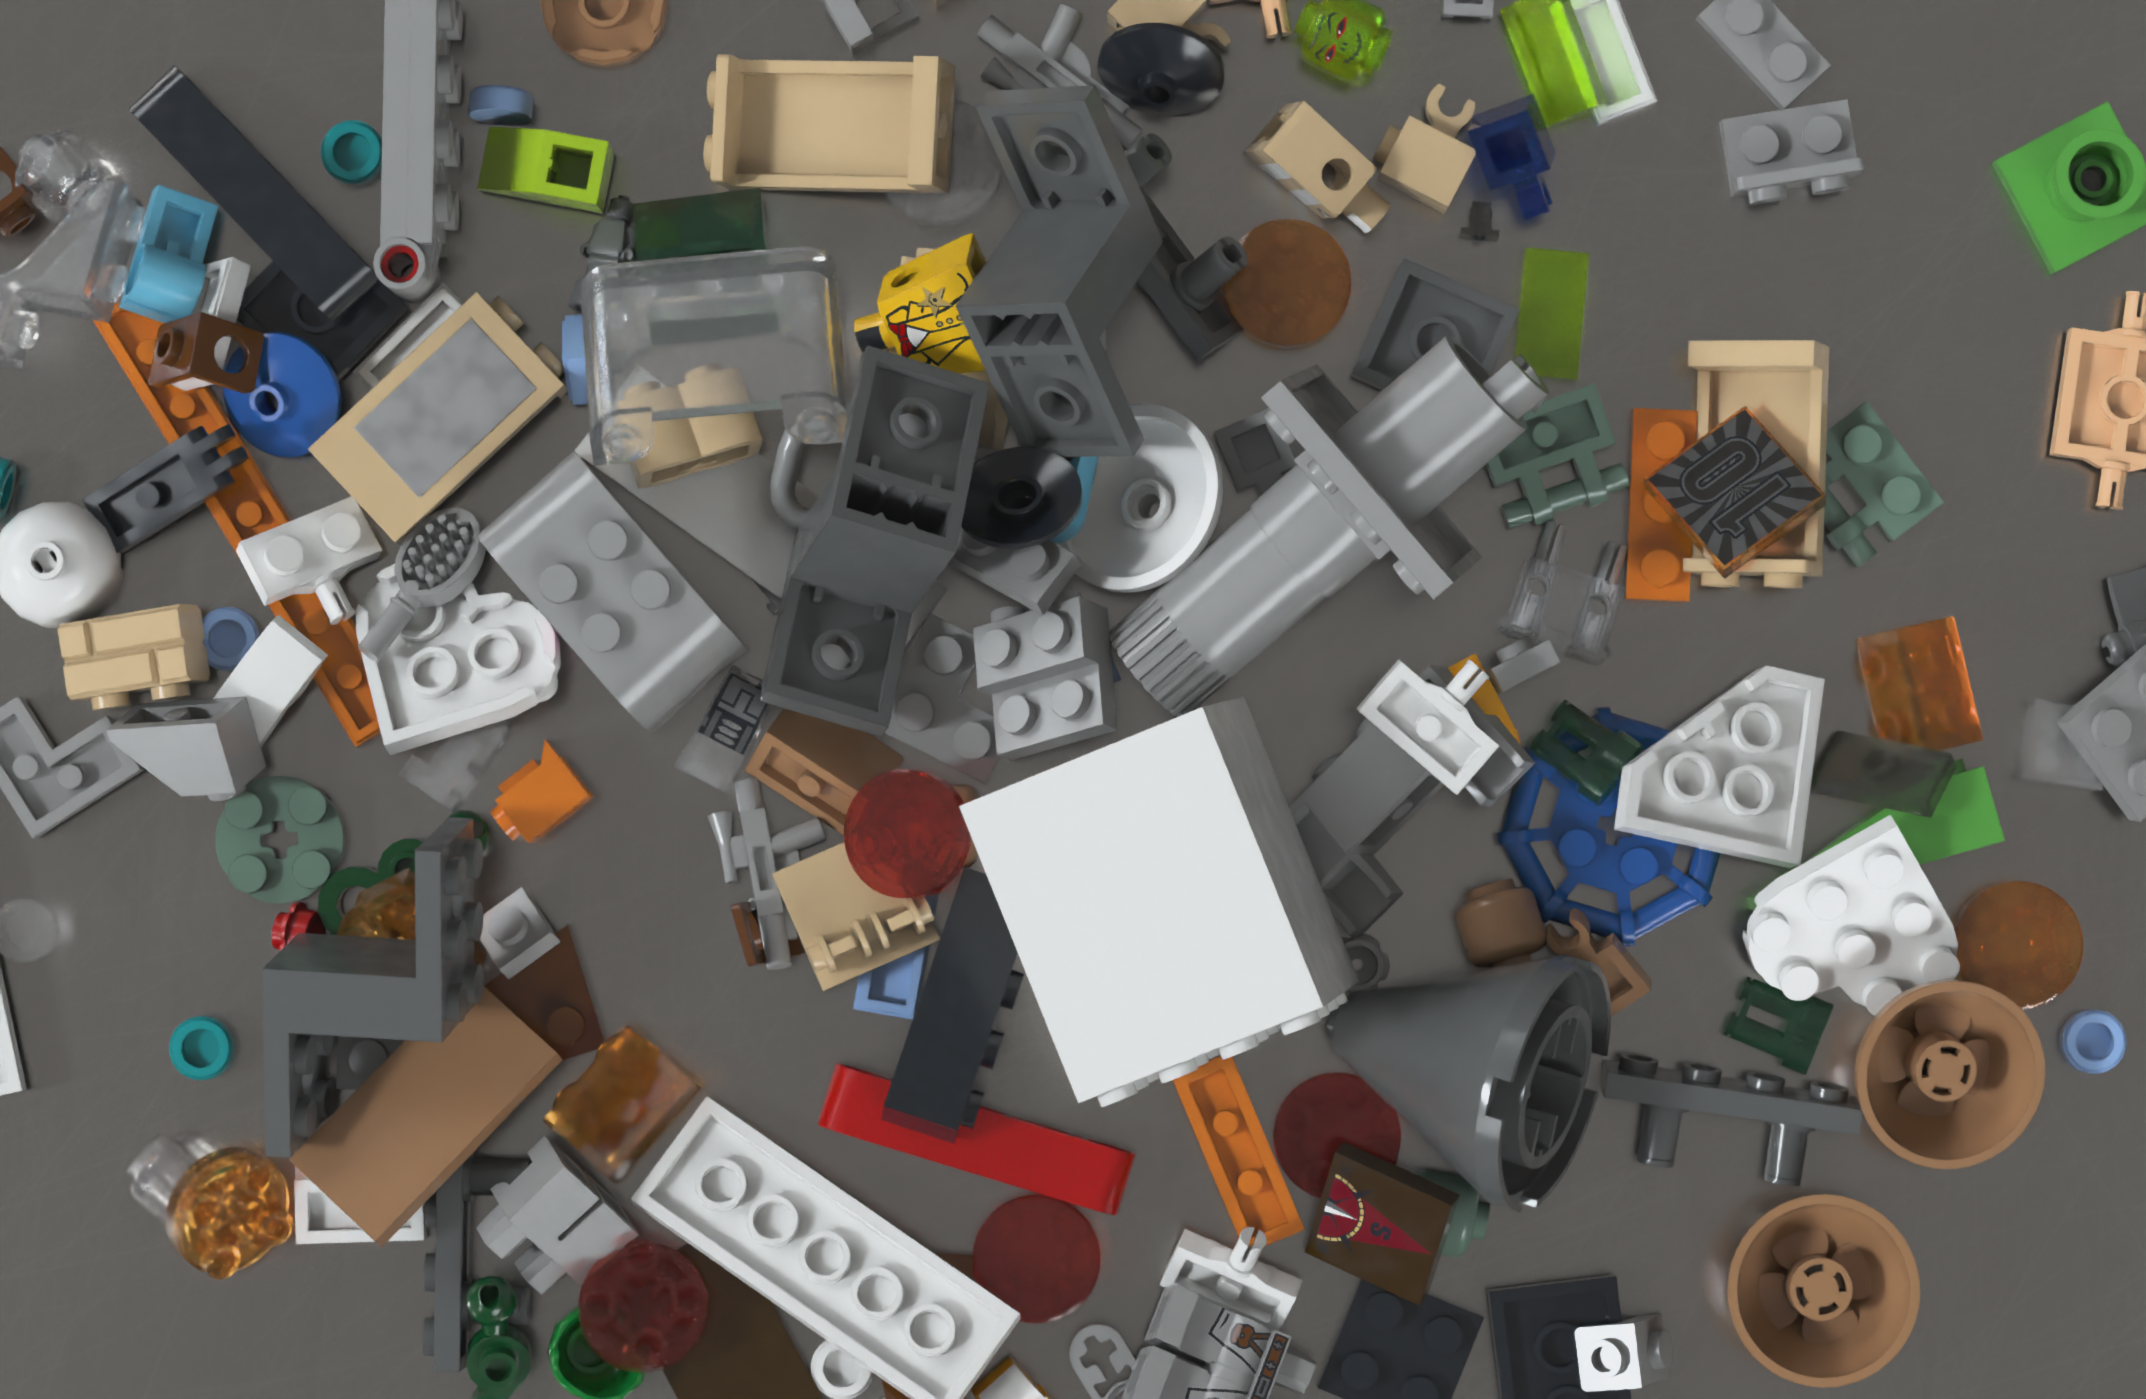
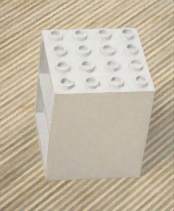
M1244 696L1201 707L959 806L1078 1103L1097 1096L1100 1106L1105 1107L1138 1093V1090L1149 1086V1083L1159 1078L1161 1083H1166L1199 1069V1066L1208 1063L1209 1059L1220 1054L1222 1059H1227L1260 1045V1042L1269 1039L1270 1035L1279 1032L1280 1028L1283 1035H1288L1321 1021L1320 1019L1329 1015L1331 1011L1338 1009L1339 1005L1348 1002L1345 991L1359 982Z

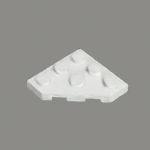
M1764 666L1749 674L1622 767L1614 830L1786 868L1801 865L1825 679L1771 666Z

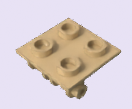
M890 823L772 873L823 991L940 940L933 923L934 916L926 898L920 894Z

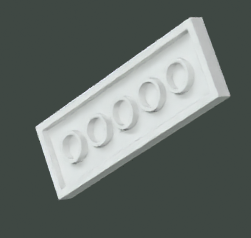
M706 1096L631 1198L633 1205L910 1399H963L1021 1319L1019 1312L708 1096Z

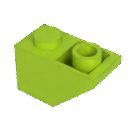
M489 126L477 189L479 191L603 214L615 151L609 141L546 129Z

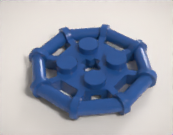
M1610 707L1596 708V714L1532 749L1528 746L1524 748L1535 764L1515 783L1501 832L1495 833L1496 845L1504 847L1522 883L1533 892L1544 924L1551 920L1573 927L1569 922L1570 910L1575 908L1583 912L1588 918L1591 933L1604 937L1614 933L1625 947L1635 946V939L1698 905L1706 907L1713 899L1709 892L1721 853L1696 848L1687 876L1672 864L1677 843L1631 833L1630 837H1620L1616 845H1610L1605 842L1606 832L1603 829L1597 828L1600 816L1611 817L1615 808H1617L1622 767L1627 764L1615 760L1614 740L1648 749L1672 730L1612 713ZM1598 742L1600 762L1589 769L1567 779L1553 767ZM1544 778L1558 789L1549 823L1545 828L1528 829ZM1549 840L1559 856L1567 875L1556 888L1551 883L1530 842ZM1660 875L1665 876L1678 887L1632 912L1630 892L1649 883ZM1578 883L1614 893L1616 913L1569 900L1567 897Z

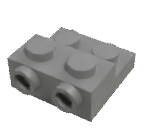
M1062 590L1044 615L1034 610L1028 611L1026 608L1019 606L1001 607L990 613L991 623L973 628L977 688L992 694L996 755L1008 760H1015L1117 730L1107 608L1082 598L1081 593L1077 591Z

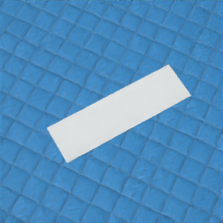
M638 368L578 445L575 452L781 599L796 530L789 528L776 515L771 503L770 480L774 464L758 453L726 466L697 471L668 483L638 489L614 419L616 405L625 401L624 395L627 392L646 384H660ZM660 384L661 389H667L665 386ZM796 481L795 496L797 501L803 507L811 509L819 496ZM938 581L934 582L912 613L906 645L948 590Z

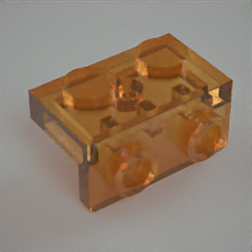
M1954 616L1861 637L1857 640L1861 658V670L1866 679L1876 721V733L1887 762L1983 740Z
M625 1026L618 1034L609 1037L603 1042L596 1053L595 1061L580 1078L560 1091L554 1100L552 1110L545 1116L543 1122L552 1131L570 1142L607 1179L617 1184L701 1087L654 1042L632 1027Z

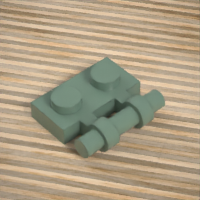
M1595 383L1545 400L1536 414L1531 409L1523 416L1528 429L1486 464L1494 487L1518 479L1524 497L1501 505L1509 529L1531 521L1535 526L1554 520L1553 513L1584 502L1589 507L1608 501L1607 494L1630 486L1622 463L1599 470L1593 452L1616 444ZM1572 460L1577 478L1545 489L1539 471Z
M1868 401L1827 430L1826 459L1828 462L1826 463L1824 525L1830 532L1825 537L1836 551L1843 548L1858 568L1877 554V551L1863 534L1866 529L1876 523L1889 542H1892L1942 505L1944 501ZM1840 477L1863 506L1852 516H1849L1828 488L1829 485Z

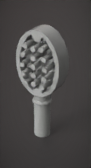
M451 507L436 511L424 518L406 536L400 546L394 566L400 590L395 597L390 598L388 607L358 645V649L368 658L379 662L409 620L415 618V612L420 607L441 606L456 598L474 580L483 564L486 548L477 538V535L482 530L471 512L463 508Z

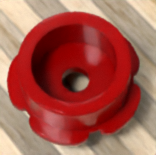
M298 901L291 905L290 913L280 912L277 915L272 927L271 941L273 948L281 951L298 933L325 934V927L318 911L308 910L305 903Z

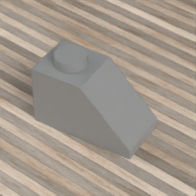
M246 697L137 704L106 730L109 742L181 797L208 795L211 801H223L242 794L246 790L245 785L266 767Z

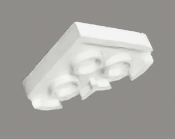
M395 564L381 570L376 575L379 582L367 593L363 606L358 604L356 608V635L359 644L388 607L390 598L395 597L400 590L394 571ZM472 582L456 598L441 606L420 607L415 612V618L409 620L379 662L373 661L361 652L383 744L390 755L515 717L536 706L539 702L550 699L557 691V674L561 666L560 641L551 624L539 610L528 602L514 600L511 594L508 593L479 595Z
M1891 815L1776 878L1755 897L1754 902L1757 907L1748 919L1747 931L1743 930L1742 937L1754 969L1770 986L1782 990L1786 997L1795 1001L1805 1000L1813 994L1840 986L1854 1002L1866 1006L1871 1014L1876 1015L1885 1004L1905 990L1930 981L1955 979L1960 970V963L1956 957L1958 941L1953 924Z

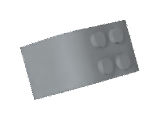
M575 451L477 535V538L490 555L631 716L648 731L655 732L749 650L741 638L610 488Z

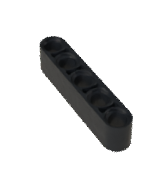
M173 65L129 108L130 112L332 322L335 323L379 280L375 271L178 67Z

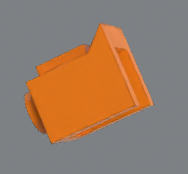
M545 739L541 763L538 760L532 759L497 786L503 794L495 799L498 805L490 810V813L512 841L522 835L528 843H536L595 796L553 742Z

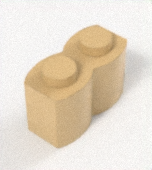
M708 366L688 374L684 379L685 384L679 387L661 389L660 384L651 383L636 387L624 395L625 401L616 405L614 419L638 489L668 483L697 471L726 466L760 453L763 439L738 369L722 372L720 366Z

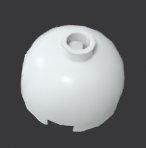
M42 502L20 511L1 530L0 595L21 618L43 627L57 628L59 624L97 618L114 601L123 579L121 553H116L107 529L86 508L71 502ZM52 553H55V555H56V557H57V561H56V559L54 558V556L52 555Z

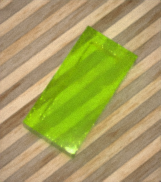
M1519 0L1500 9L1544 128L1557 126L1609 103L1570 0Z
M1529 247L1524 249L1518 306L1520 311L1517 317L1514 359L1522 353L1541 379L1570 382L1578 380L1589 253Z

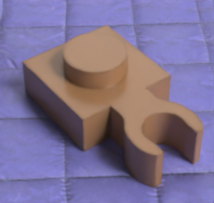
M1575 908L1570 910L1569 922L1579 932L1576 936H1561L1551 923L1547 925L1546 941L1552 951L1558 955H1569L1593 962L1601 968L1609 987L1611 1016L1651 991L1652 979L1616 935L1612 933L1600 942H1597L1591 935V926L1588 918L1580 910Z

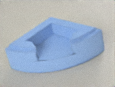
M587 314L566 315L565 321H562V361L569 401L572 400L573 405L594 404V371Z

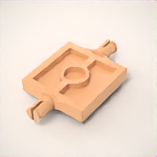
M2126 291L2122 328L2100 332L2071 327L2067 330L2049 455L2084 460L2092 466L2102 469L2098 499L2095 505L2101 508L2109 507V509L2123 510L2122 504L2127 473L2142 469L2146 470V293L2140 294L2138 291Z

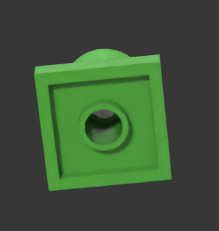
M2108 101L1992 163L2051 275L2146 226V164L2139 148L2125 134ZM2082 172L2092 177L2096 185V191H2089L2082 185Z

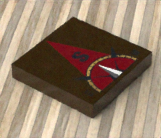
M1343 1141L1334 1154L1305 1253L1420 1306L1428 1296L1460 1195Z

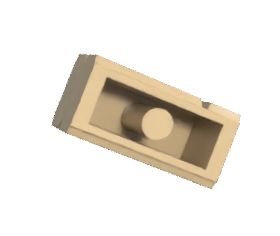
M176 604L59 624L58 636L61 657L65 660L63 670L67 696L70 700H91L93 711L131 706V693L151 690L152 701L191 696L189 684L209 681L207 649L203 644L205 635L201 609L198 605Z

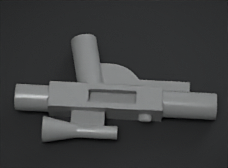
M1060 4L1040 48L1020 33L1013 31L994 15H991L985 21L977 35L1002 53V56L1018 67V69L1012 76L1003 64L994 57L981 74V78L1006 90L1095 85L1121 145L1129 149L1136 142L1144 129L1124 115L1129 105L1112 95L1104 86L1091 77V68L1086 55L1071 42L1083 14L1069 6Z
M757 778L743 779L734 783L742 835L732 837L731 811L716 812L707 817L719 845L726 884L738 882L736 870L749 869L754 898H750L748 902L750 903L751 910H756L767 969L777 970L792 965L788 940L797 939V931L772 873L799 862L798 851L826 841L817 817L770 835L759 780Z

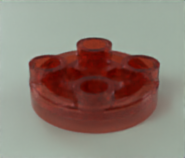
M915 769L887 771L868 781L852 800L844 824L845 850L849 862L859 878L873 890L894 898L930 897L940 893L962 869L971 843V835L959 808L964 802L957 791L941 777L927 771Z
M1326 1072L1305 1079L1286 1095L1278 1108L1273 1124V1146L1282 1170L1297 1187L1314 1197H1322L1334 1154L1343 1141L1396 1165L1401 1146V1128L1397 1113L1360 1076L1355 1074Z
M1026 1194L1012 1198L999 1205L985 1219L975 1239L972 1261L977 1284L1019 1312L1021 1317L1019 1321L1047 1323L1071 1314L1086 1301L1097 1282L1101 1256L1097 1235L1082 1211L1071 1203L1042 1194Z
M635 1239L627 1243L623 1249L616 1250L607 1257L598 1260L589 1270L579 1295V1323L589 1346L607 1363L629 1372H656L678 1363L695 1347L704 1330L709 1296L699 1272L685 1256L668 1246L653 1243L647 1239Z

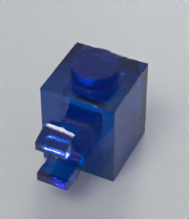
M1531 94L1474 115L1468 129V134L1489 189L1493 190L1512 183L1526 220L1550 212L1549 205L1553 201L1541 172L1551 169L1556 151L1535 95Z

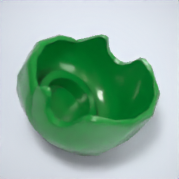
M604 1303L572 1309L555 1324L547 1351L550 1368L557 1382L569 1394L581 1399L625 1398L642 1383L650 1360V1349L646 1345L635 1320L623 1310Z

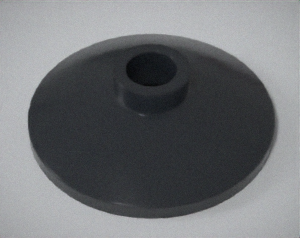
M1151 22L1122 28L1104 42L1098 57V73L1106 89L1130 107L1152 114L1181 115L1200 110L1217 98L1223 88L1225 79V66L1216 48L1197 33L1172 24Z
M1013 447L991 453L973 465L961 527L973 539L996 548L1019 549L1044 543L1063 532L1077 516L1082 503V486L1079 475L1065 458L1046 449Z

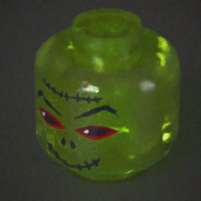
M1308 0L1297 21L1294 34L1304 38L1301 45V57L1305 63L1342 81L1351 83L1360 79L1364 73L1371 77L1374 76L1388 50L1394 31L1386 28L1387 15L1385 10L1366 0H1322L1321 3Z

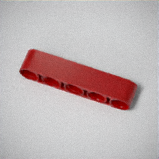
M839 1063L835 1064L817 1125L844 1135L1110 1215H1118L1136 1156L1135 1153L984 1106H980L973 1130L960 1126L955 1144L881 1120L883 1106L892 1079Z

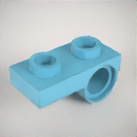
M159 184L153 189L119 308L162 323L192 314L205 279L206 265L202 263L218 205Z

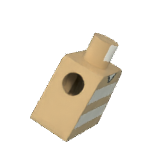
M1305 101L1283 104L1243 152L1250 160L1322 219L1336 218L1339 214L1343 213L1364 233H1368L1384 217L1391 206L1389 202L1367 184L1368 180L1377 170L1374 164ZM1326 163L1333 167L1336 175L1335 182L1330 188L1322 180V170Z

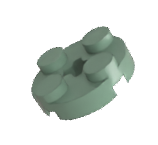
M272 776L251 782L246 786V790L242 794L228 799L216 829L218 860L232 885L239 891L267 903H294L312 897L337 872L346 851V829L338 808L328 799L323 791L307 781L295 777ZM278 821L285 822L287 832H297L298 845L288 847L287 857L282 859L276 858L274 848L265 847L264 836L273 833L274 823Z

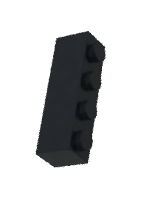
M964 867L883 1106L881 1117L883 1121L955 1144L960 1126L973 1130L984 1097V1092L975 1090L973 1087L980 1066L993 1070L1004 1037L1003 1032L993 1028L1000 1007L1013 1010L1024 977V973L1013 970L1018 952L988 877L984 873Z

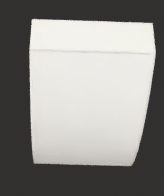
M277 615L244 655L213 699L246 697L262 748L288 707L303 694L328 654L280 615Z

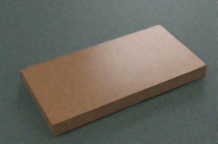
M483 986L480 1002L475 1003L466 1014L464 1021L459 1022L442 1043L404 1040L289 1160L382 1248L562 1061V1058Z

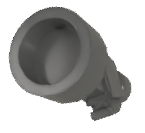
M619 195L618 198L611 199L607 211V216L610 219L602 218L596 223L591 237L580 247L579 252L586 258L589 257L585 276L575 280L568 306L581 314H587V316L604 320L618 319L624 296L620 288L625 265L630 261L637 264L639 256L636 254L639 244V231L635 226L628 224L632 219L635 206L629 201L630 198L627 196Z

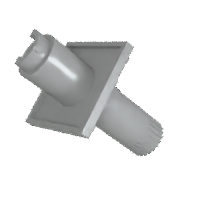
M1450 335L1443 337L1425 355L1413 363L1359 411L1354 408L1318 364L1279 381L1261 397L1270 408L1264 414V417L1272 429L1286 443L1291 444L1294 440H1297L1305 449L1304 452L1294 459L1297 465L1251 504V509L1204 548L1188 567L1159 587L1110 630L1109 638L1113 642L1112 645L1116 649L1118 656L1123 660L1125 666L1132 672L1136 680L1142 684L1143 688L1157 702L1162 704L1166 710L1179 717L1194 711L1323 599L1332 597L1376 558L1379 560L1390 551L1399 559L1393 564V568L1402 581L1415 594L1419 595L1426 590L1434 600L1482 558L1479 552L1438 505L1528 429L1523 416L1531 409L1536 414L1545 402L1547 395H1549L1545 383L1522 353L1515 359H1511L1491 376L1481 363Z

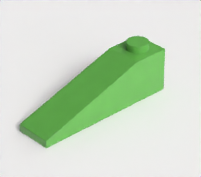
M1961 758L1926 768L1929 780L1911 785L1803 858L1801 864L1889 815L1892 816L1919 865L2005 841L1984 766L1966 770L1964 760ZM1796 867L1787 869L1786 871H1784L1783 873H1781L1780 875H1778L1777 877L1763 885L1761 888L1747 896L1746 899L1749 906V910H1755V908L1757 907L1756 903L1754 902V899L1760 891H1762L1765 887L1772 883L1776 878L1782 876L1783 874L1791 871Z

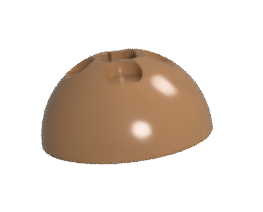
M1943 979L1919 984L1905 990L1885 1004L1865 1030L1855 1060L1854 1081L1856 1095L1863 1116L1872 1131L1888 1149L1911 1163L1934 1169L1970 1167L1991 1159L2004 1151L2024 1132L2035 1115L2041 1101L2045 1083V1058L2041 1040L2034 1025L2024 1011L2007 996L1988 986L1967 980ZM1941 1048H1947L1950 1050L1941 1051ZM1926 1058H1928V1061H1927V1063H1926V1074H1925V1073H1922V1067H1923L1924 1061L1926 1060Z
M1829 1194L1808 1195L1788 1200L1770 1209L1747 1230L1731 1260L1727 1280V1301L1737 1334L1752 1356L1764 1367L1793 1383L1819 1388L1839 1387L1858 1382L1873 1375L1899 1353L1916 1322L1920 1303V1279L1916 1261L1908 1243L1895 1225L1884 1215L1855 1199ZM1819 1264H1822L1821 1271H1814L1809 1275L1805 1274L1810 1270L1819 1269ZM1799 1287H1802L1803 1296L1807 1300V1302L1803 1306L1801 1305V1303L1804 1300L1801 1297Z

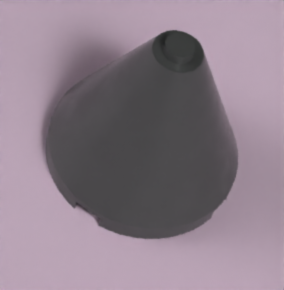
M1557 955L1356 992L1347 997L1348 1002L1339 1005L1338 1009L1331 1011L1327 1023V1036L1332 1039L1334 1052L1488 1202L1521 1213L1522 1205L1518 1203L1536 1208L1557 1187L1578 1151L1599 1094L1597 1091L1585 1088L1591 1052L1602 1056H1607L1611 1029V1000L1607 979L1597 964L1569 955Z

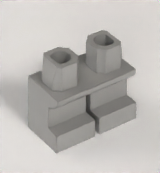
M546 1135L527 1152L532 1163L510 1185L507 1182H500L490 1189L499 1204L476 1227L484 1243L501 1259L508 1257L527 1238L534 1243L514 1264L525 1280L541 1295L567 1274L579 1285L583 1284L639 1236L620 1203L585 1171L583 1172L581 1167Z

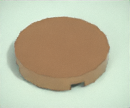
M540 0L544 25L560 50L581 64L601 68L630 64L648 52L664 30L669 7L668 0Z

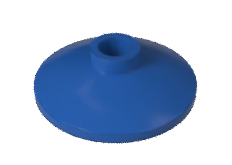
M285 332L263 333L264 341L254 391L243 394L223 387L225 406L232 423L239 433L259 450L279 457L302 456L310 453L308 448L339 420L342 403L340 385L329 361L310 342ZM241 346L230 357L225 372L233 374L242 367L244 354ZM266 391L271 392L276 397L278 409H275L270 404Z

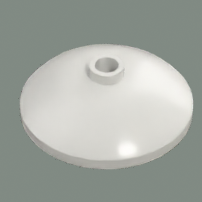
M1156 404L1129 405L1145 440L1134 456H1098L1083 526L1070 540L1056 543L1074 553L1078 558L1081 567L1075 573L1077 576L1105 590L1121 593L1140 592L1158 587L1173 579L1203 551L1214 532L1221 512L1224 489L1223 474L1213 443L1207 434L1191 419L1176 410ZM1073 457L1063 458H1065L1069 462L1070 460H1072ZM1160 501L1158 511L1150 518L1149 512L1152 505Z

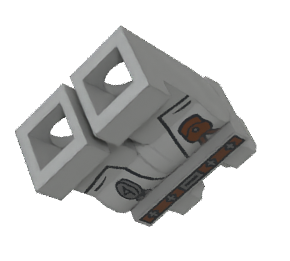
M1174 1284L1163 1289L1143 1341L1152 1346L1140 1349L1121 1399H1269L1274 1384L1294 1393L1303 1394L1312 1378L1316 1361L1298 1349L1289 1346L1291 1336L1275 1329L1271 1330L1259 1322L1233 1313L1199 1297L1200 1294L1179 1284ZM1176 1355L1179 1356V1357H1182V1358H1184V1359H1186V1360H1189V1361H1191V1362H1194V1363H1196V1364H1198V1365H1201V1366H1203L1204 1368H1200V1367L1195 1366V1365H1193V1364H1191V1363H1188V1362L1183 1361V1360H1181V1359H1179V1358H1176Z

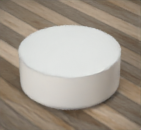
M824 1340L817 1347L811 1360V1376L816 1386L823 1394L833 1399H852L859 1396L869 1387L874 1376L873 1372L827 1340Z

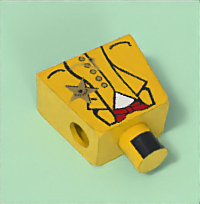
M974 233L959 237L889 271L883 277L877 299L879 312L854 320L855 336L862 352L865 351L867 346L881 350L895 347L900 356L955 373L986 371L956 308L957 303L986 263Z

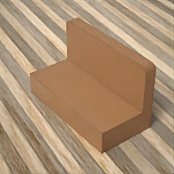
M783 708L766 731L744 771L850 840L861 827L877 798L900 767L903 757L867 732Z

